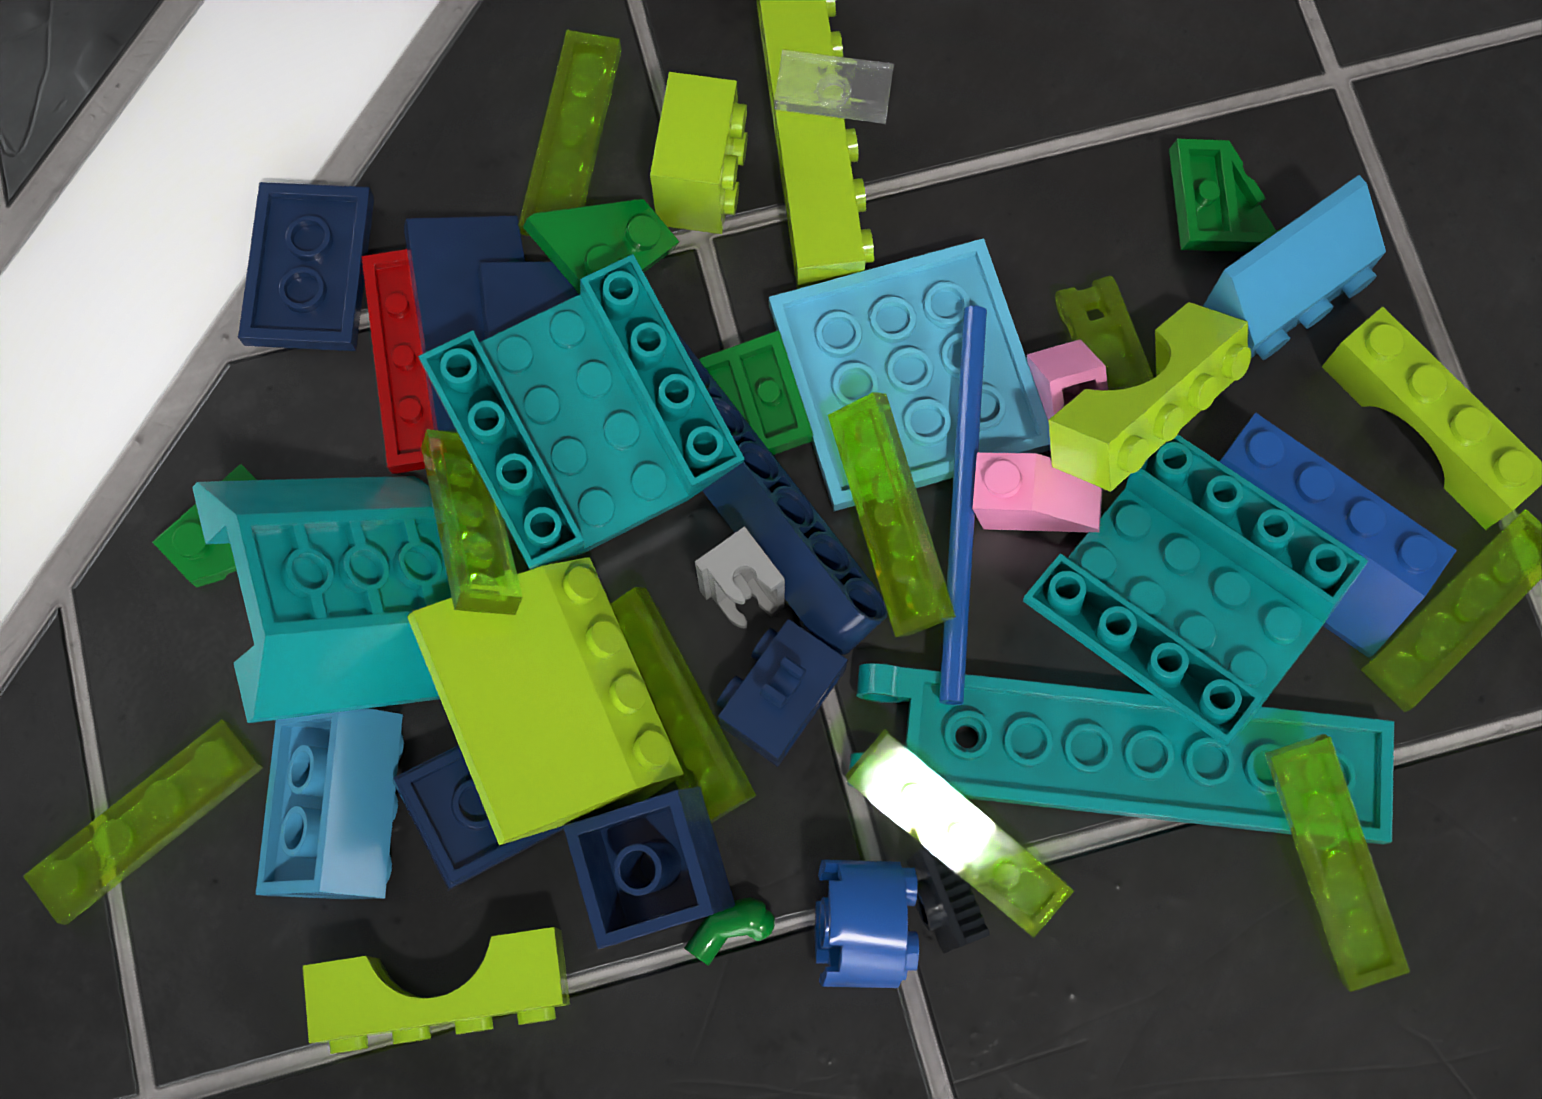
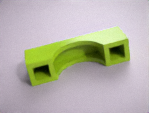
M1190 302L1185 304L1155 330V378L1141 385L1120 390L1084 389L1049 419L1052 467L1111 492L1131 473L1137 472L1144 462L1163 444L1173 440L1182 427L1201 410H1206L1214 399L1231 383L1244 376L1251 361V350L1248 347V322Z
M1381 307L1343 340L1322 365V368L1361 407L1372 406L1387 410L1407 422L1425 439L1442 466L1445 478L1444 489L1485 530L1515 510L1542 485V461L1384 307Z
M555 927L491 936L486 956L472 978L453 992L434 998H421L399 987L388 975L379 958L361 956L303 965L309 1043L329 1042L330 1054L368 1049V1036L392 1033L393 1044L431 1039V1026L455 1023L456 1035L494 1029L492 1017L517 1013L518 1025L555 1020V1007L570 1005L562 931Z

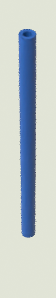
M981 306L966 307L963 317L939 702L946 705L964 704L975 513L972 508L977 452H979L987 317L986 308Z

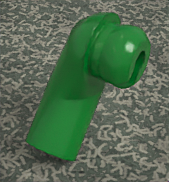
M752 897L734 900V907L706 916L684 949L709 966L730 937L748 935L755 941L766 939L774 930L775 916L770 910L766 909L763 901Z

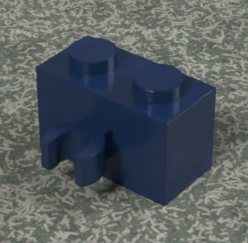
M789 619L779 632L770 628L763 635L751 654V657L757 661L755 666L744 680L735 676L724 689L716 703L718 707L723 709L718 716L720 727L777 767L843 676L848 659Z

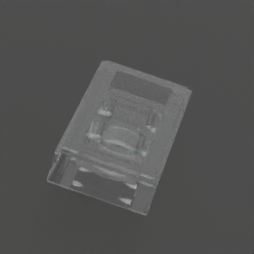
M782 50L774 110L886 124L894 64Z

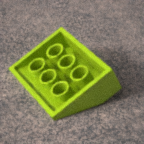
M590 557L543 565L412 611L407 616L499 845L644 801L684 774Z

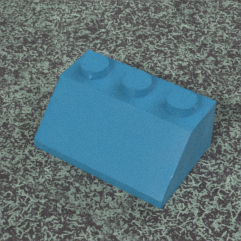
M1360 175L1356 176L1224 269L1203 307L1248 322V347L1251 350V358L1258 354L1262 360L1267 359L1290 340L1287 334L1288 331L1300 323L1306 329L1312 327L1333 309L1334 306L1330 301L1343 292L1348 298H1352L1377 277L1372 269L1384 255L1386 249L1367 183Z
M366 708L276 720L256 895L350 900L385 898L386 884L392 871V860L389 854L392 822L396 817L398 809V799L395 794L396 787L393 783V778L397 776L398 761L402 756L404 740L401 734L403 714Z

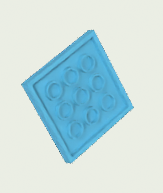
M984 238L769 297V308L776 331L779 330L814 434L812 445L833 512L953 478L964 309L968 306H981L987 310L979 452L1039 454L1051 450L1049 422Z

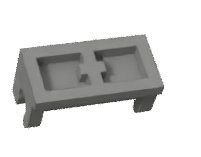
M745 526L695 561L700 592L706 600L712 597L733 625L743 629L747 627L745 616L736 609V603L744 604L745 599H750L751 596L757 599L759 607L771 617L784 608L785 579Z

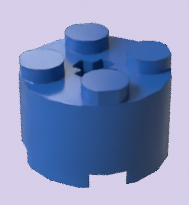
M822 860L818 877L819 880H829L828 897H822L821 901H816L815 958L816 963H825L829 967H825L824 972L820 973V986L899 988L902 980H906L908 971H916L918 967L919 939L916 931H908L907 906H915L917 900V875L915 868H902L900 862Z

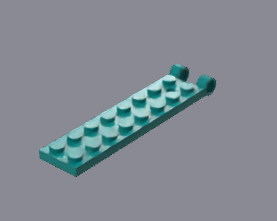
M875 663L859 666L856 692L858 698L881 703L909 702L904 757L876 753L850 754L847 785L854 788L874 791L895 790L1383 845L1392 842L1394 721L1260 707L1250 722L1226 748L1160 699L1150 694L965 674L964 704L946 705L939 702L940 671ZM967 726L976 731L978 742L974 747L963 748L957 743L955 734L959 728Z

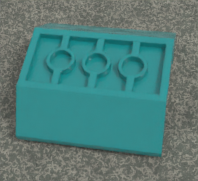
M633 254L580 279V295L479 342L472 330L418 356L530 570L583 554L688 501L745 460Z
M1177 434L1173 440L1167 441L1153 453L1137 472L1129 475L1126 488L1100 518V533L1089 532L1068 558L1060 553L1027 592L1023 602L1227 748L1254 717L1319 632L1364 569L1368 560Z
M416 476L197 482L192 487L205 544H231L254 646L234 662L247 723L440 699L407 616L412 611L480 588L459 509L455 503Z

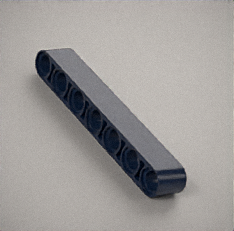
M675 330L745 459L743 463L702 491L734 533L745 526L784 577V598L811 634L840 655H847L887 617L888 608L884 598Z

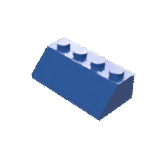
M1257 413L1253 415L1219 460L1220 463L1368 560L1364 569L1323 625L1368 658L1374 656L1423 600L1457 551Z

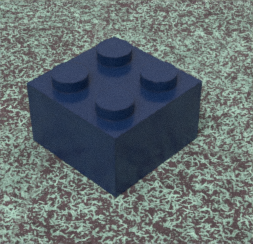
M701 787L675 790L564 826L598 949L713 915L735 906Z

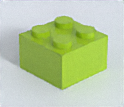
M669 72L650 172L655 212L667 227L723 234L726 214H736L739 197V182H736L738 165H744L748 141V132H744L747 105L738 103L736 80Z

